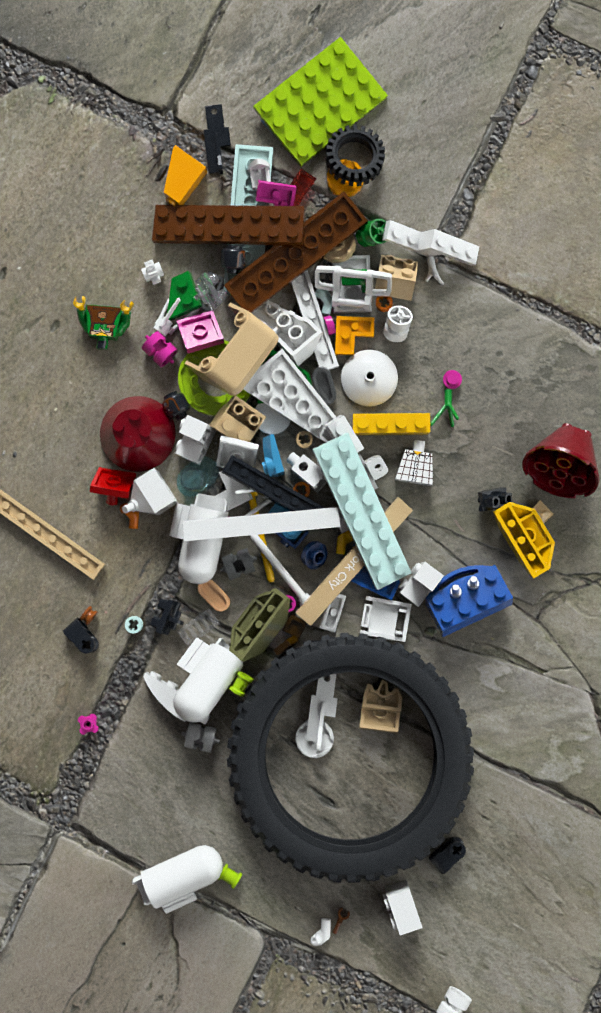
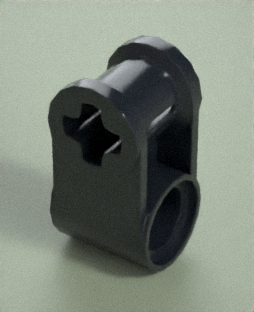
M77 617L63 630L65 636L82 653H93L98 649L99 641L80 618ZM86 641H91V648L85 647L87 645Z
M452 837L429 856L430 862L441 874L448 872L454 864L464 857L466 848L463 841L458 837ZM453 846L459 847L460 849L457 851L456 849H453Z

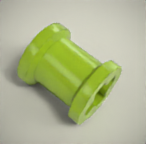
M238 671V677L233 685L229 686V689L233 693L244 697L246 688L254 679L244 672Z
M225 864L218 880L222 879L234 889L242 873L235 872L228 867V864Z

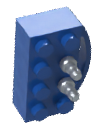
M474 565L452 571L444 576L432 592L430 591L425 597V604L442 637L505 609L513 603V596L496 565ZM478 572L474 575L459 578L450 583L445 588L439 590V588L445 582L452 579L453 577L465 573Z

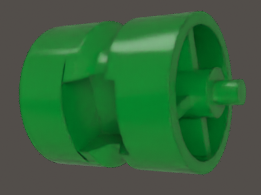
M383 219L368 221L367 224L356 231L358 243L363 247H371L387 242L382 240L386 221Z

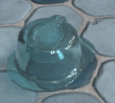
M204 457L200 465L193 462L188 464L178 474L176 481L179 491L189 497L196 496L205 491L218 478L219 469L216 466V462L211 458Z

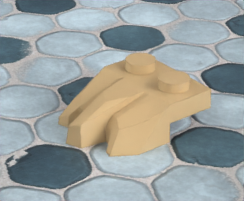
M383 679L377 690L373 689V685L367 684L363 695L359 729L398 734L402 696L398 688L388 692V682Z

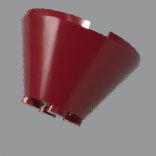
M132 396L122 399L107 411L100 427L102 448L106 456L122 469L144 472L156 468L169 457L174 448L176 438L174 420L167 416L162 404L154 399L144 396Z
M568 423L562 424L560 428L525 454L522 461L525 475L529 474L533 479L532 483L538 488L559 497L575 499L577 495L587 497L593 494L599 485V473L591 432L574 427Z

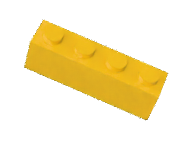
M430 413L353 414L352 429L356 436L428 435L430 433Z

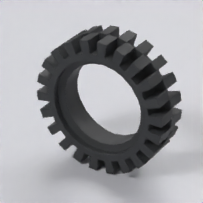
M348 125L345 126L344 131L340 128L337 133L334 132L332 134V138L328 141L325 161L326 167L330 168L329 173L331 175L335 174L334 179L338 180L341 178L342 184L349 181V186H353L354 182L357 183V186H361L362 182L366 185L369 184V180H375L376 175L378 176L382 170L385 159V146L382 147V139L378 141L379 135L377 133L372 135L373 130L370 128L368 132H365V126H361V130H357V125H353L352 129ZM349 142L361 143L370 150L372 161L363 169L348 168L339 160V149Z

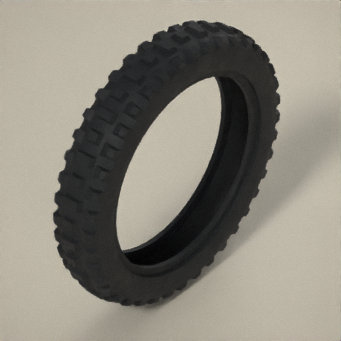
M340 633V637L324 635L319 641L303 642L304 646L296 649L292 647L286 651V656H282L279 659L276 657L271 661L272 666L266 671L262 670L257 675L259 680L253 686L249 685L245 691L247 697L244 702H239L236 709L239 714L236 720H232L230 727L234 730L233 736L228 739L227 748L231 749V754L227 758V767L231 768L229 784L230 787L235 789L234 801L236 805L241 806V817L244 823H250L251 833L255 838L260 837L263 840L264 848L269 853L272 851L276 852V857L283 863H292L293 868L300 873L309 871L312 877L322 879L323 876H326L329 881L341 883L342 879H346L348 883H359L364 878L366 881L380 880L381 875L386 878L398 874V869L400 868L406 870L415 866L416 859L419 861L423 860L431 853V848L441 845L445 840L443 835L450 833L456 824L454 819L458 818L465 808L462 802L467 799L471 786L468 785V782H471V776L474 773V767L470 765V763H473L474 748L470 746L472 732L471 728L466 727L467 715L464 709H460L459 697L456 692H451L448 686L449 682L445 677H439L435 672L436 668L430 662L425 664L420 659V654L415 651L409 653L404 649V645L398 642L393 645L386 641V638L379 636L376 640L363 633H359L358 637L348 633ZM344 672L374 675L395 684L405 691L424 714L429 725L434 748V761L430 782L415 809L403 821L388 831L362 839L332 838L303 826L286 811L278 800L270 783L266 766L268 733L276 715L285 702L310 682L324 676Z

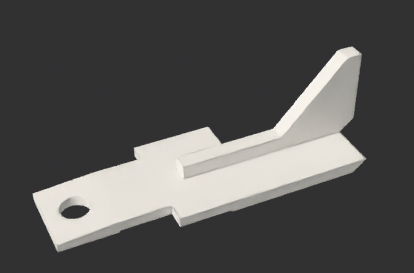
M336 674L329 675V681H325L324 677L319 678L316 695L311 696L306 741L317 742L316 748L318 750H321L324 716L335 717L338 698H333Z

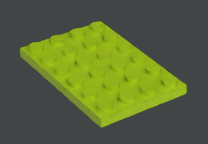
M340 36L256 103L253 109L299 166L302 167L327 147L328 141L332 138L334 132L337 133L340 128L344 131L345 126L348 125L349 127L353 126L383 102L388 95Z

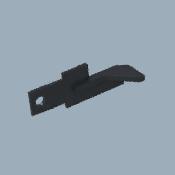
M222 104L205 106L208 129L204 130L208 172L223 174L220 147L231 146L229 127H224ZM213 109H216L217 113L212 114L211 111Z

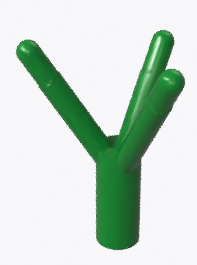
M445 389L444 405L430 422V426L434 425L445 409L448 410L451 427H454L453 416L456 420H459L452 406L451 389Z

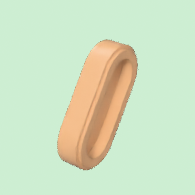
M213 580L198 584V593L214 610L222 612L229 608V596Z

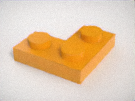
M337 316L335 355L354 356L355 337L374 338L375 317Z

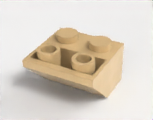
M381 255L378 271L392 274V289L388 297L412 300L417 276V261L408 258H396L392 255ZM377 278L375 289L386 290L387 280Z
M235 395L219 409L209 425L223 436L250 442L266 416Z

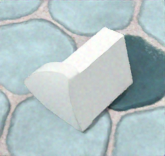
M255 159L247 167L248 172H250L253 190H257L258 180L271 182L269 169L271 168L266 160Z

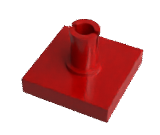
M99 467L90 485V492L107 495L106 504L111 506L117 505L118 497L129 498L137 473Z

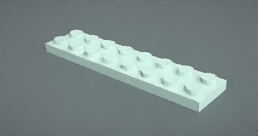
M235 145L231 205L269 206V203L255 200L257 190L252 189L251 176L247 167L255 159L266 160L270 164L269 174L271 180L273 147ZM227 244L242 246V250L246 252L245 268L265 253V245ZM225 269L224 284L238 273H227V269ZM223 287V295H230L226 288Z
M345 433L313 448L312 451L375 589L379 590L411 574L412 572L349 433Z

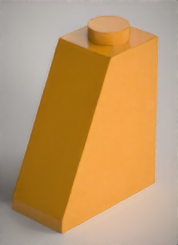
M176 145L173 147L164 188L166 202L173 206L184 205L207 174L206 166Z

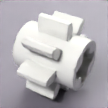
M153 260L144 262L145 268L141 270L146 282L152 281L153 285L161 282L160 277L164 276L160 263L154 264Z

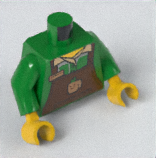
M82 296L83 303H78L75 297L73 304L77 308L78 320L84 332L90 338L97 339L96 349L108 350V340L117 341L118 337L122 336L129 328L130 310L133 308L134 303L131 301L129 307H126L125 300H123L120 307L87 304L84 307L86 298Z

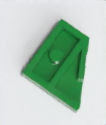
M189 271L171 279L168 311L177 298H180V302L168 319L170 321L203 307L192 274Z

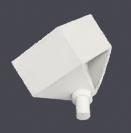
M153 468L134 480L131 499L127 505L122 507V511L124 513L137 511L161 515L175 506L178 501L159 471Z

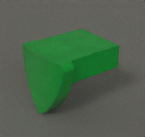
M342 276V285H361L362 293H365L366 279Z

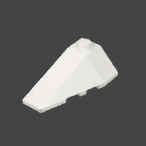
M269 300L252 313L278 335L277 345L285 351L297 366L313 354L323 334L310 319L300 317L295 312L285 310Z

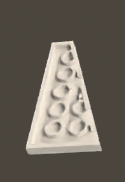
M281 349L258 368L243 390L325 443L332 440L324 425L335 419L336 416L285 351Z

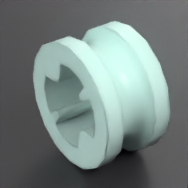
M137 616L129 617L125 622V628L129 633H138L143 628V621ZM132 619L133 622L136 620L138 621L137 630H135V628L131 629L129 627L131 626L130 621Z

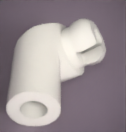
M321 919V929L310 940L313 946H321L330 938L331 919Z

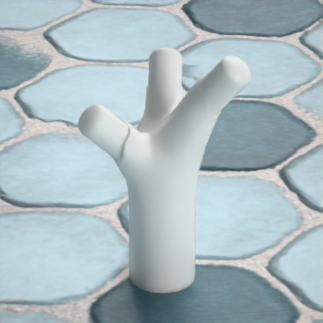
M434 256L427 257L429 271L425 281L428 282L431 276H433L443 285L444 282L441 280L436 269Z

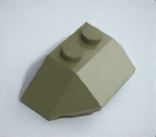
M276 588L255 596L232 627L229 651L243 662L265 652L287 622L290 598Z

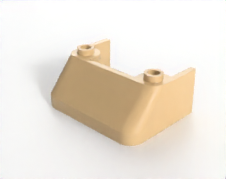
M229 303L228 306L236 314L234 324L239 330L217 359L209 356L204 358L199 366L189 361H186L185 364L201 380L231 396H235L244 389L276 346L279 337L270 327L248 310Z

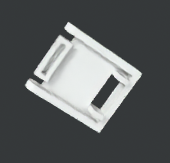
M366 596L365 600L373 602L372 605L364 604L361 626L367 627L368 631L360 630V633L405 642L412 604ZM398 611L405 613L403 631L395 630Z

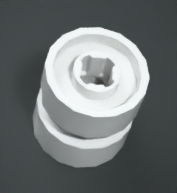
M450 986L444 996L446 1000L440 1003L436 1012L463 1013L462 1011L468 1009L472 999L461 990Z

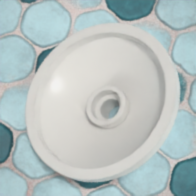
M363 350L355 353L354 356H351L346 361L341 373V384L345 394L349 399L361 406L372 407L386 402L393 395L398 383V373L393 361L384 353L376 350ZM372 373L374 378L368 379L366 375Z

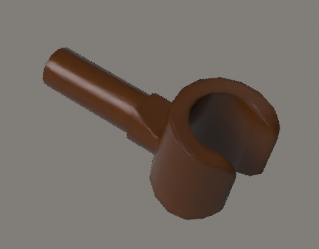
M343 908L338 909L337 914L339 917L332 933L337 934L343 920L349 918V910L346 916L342 917L340 912Z

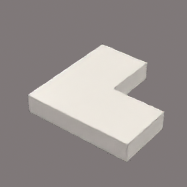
M222 471L219 472L226 490L215 497L227 499V511L253 499L250 492L236 495L235 491L247 489L248 487L223 474Z

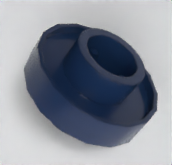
M319 541L308 543L301 555L303 565L310 569L320 568L327 559L328 551L326 546Z

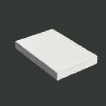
M352 255V257L344 262L332 263V266H341L342 269L370 270V255ZM332 273L333 284H334V273ZM341 280L340 298L365 300V293H362L361 285H342ZM339 305L338 307H333L334 313L371 312L372 308L370 311H367L364 308Z

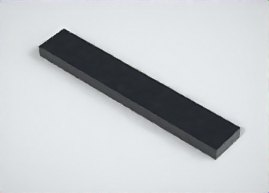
M231 455L222 471L223 474L288 511L324 508Z

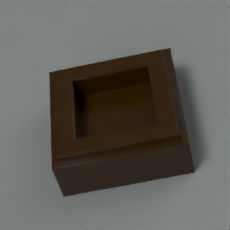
M291 613L282 631L291 636L295 635L299 639L308 623Z
M294 635L286 639L274 649V652L277 656L286 653L288 649L298 643V638Z

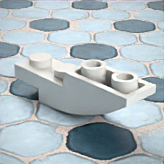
M151 671V673L146 672L143 677L156 699L174 716L185 722L186 720H183L176 713L173 706V699L179 690L178 685L169 680L168 682L161 680L162 676L154 671ZM210 715L200 722L206 725Z

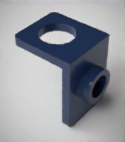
M306 531L295 545L281 533L276 534L280 537L279 542L285 547L291 546L296 549L308 535L309 531Z

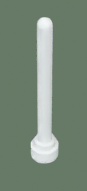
M251 535V540L299 597V605L302 606L310 595L304 593L258 535Z

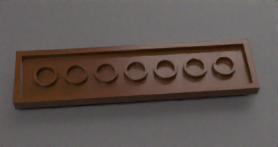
M344 191L304 222L303 245H274L224 284V287L241 308L253 313L367 224L368 220Z
M155 205L152 241L153 243L303 245L306 209L305 206Z

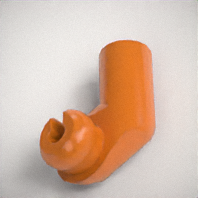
M128 503L122 504V505L120 506V512H121V513H124V512L122 511V507L125 506V505H127ZM130 511L124 513L129 518V529H138L139 512Z

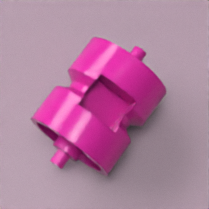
M159 331L150 337L148 335L145 336L147 340L141 349L148 356H153V361L162 368L169 362L171 364L175 362L173 357L177 354L178 349L170 342L166 343V338Z

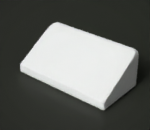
M339 594L317 618L313 626L335 633L346 596Z

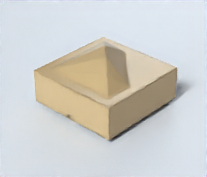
M541 500L532 507L537 511L543 523L553 515Z

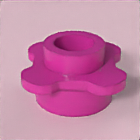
M90 714V716L86 717L81 715L78 718L81 734L85 735L87 732L96 733L99 727L97 726V716L95 714Z

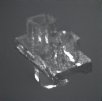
M205 272L195 281L198 285L195 287L198 294L194 296V299L196 301L201 299L204 305L208 303L212 311L217 309L228 298L224 289L216 291L214 286L219 283V279L215 273L207 275Z

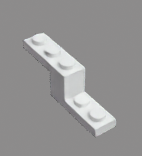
M391 220L386 221L382 239L426 257L442 254L470 266L476 265L479 246L436 229L419 232Z

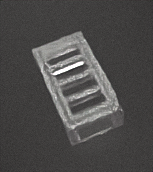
M208 608L177 630L186 645L190 646L196 638L200 639L218 626L220 622L210 608ZM205 615H207L213 623L211 626L205 620ZM201 620L207 629L203 630L197 621ZM193 624L196 626L200 634L197 635L195 633V631L191 627ZM186 629H188L191 635L194 637L193 639H190L189 636L186 634Z

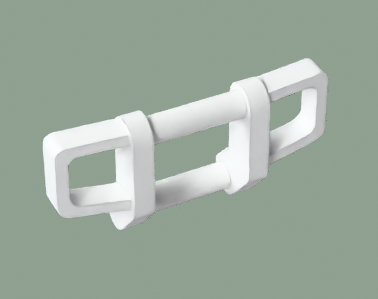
M317 266L315 270V288L333 291L332 307L340 305L364 308V310L370 311L372 296H390L392 274L374 270L342 269L341 266ZM320 272L334 273V284L322 283L320 281ZM341 276L366 279L365 300L340 298ZM373 279L387 280V289H373Z

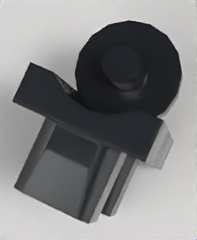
M506 487L478 492L479 511L484 512L497 509L508 502H512V493L506 492Z
M160 599L157 609L164 611L162 617L154 616L150 623L156 629V632L169 635L170 630H175L177 624H184V621L180 620L182 612L179 611L181 603L170 599Z

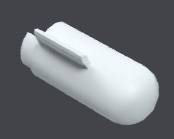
M198 494L196 495L195 504L187 506L176 503L169 536L183 539L178 569L183 579L190 583L203 584L213 578L217 570L223 538L184 541L182 521L228 517L227 499Z
M196 638L176 664L190 674L173 699L174 709L183 720L189 722L204 720L235 679L238 671L243 667V661L229 651L230 646L226 644L223 638H219L216 644L213 643L210 646Z
M207 845L197 846L142 871L141 875L133 878L132 885L136 884L139 888L144 905L152 904L156 909L162 907L167 914L197 900L194 892L213 884L220 878L223 862L220 854L213 847Z

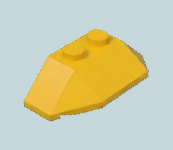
M508 502L493 511L501 533L519 563L532 579L549 570L555 541L537 511L513 502Z

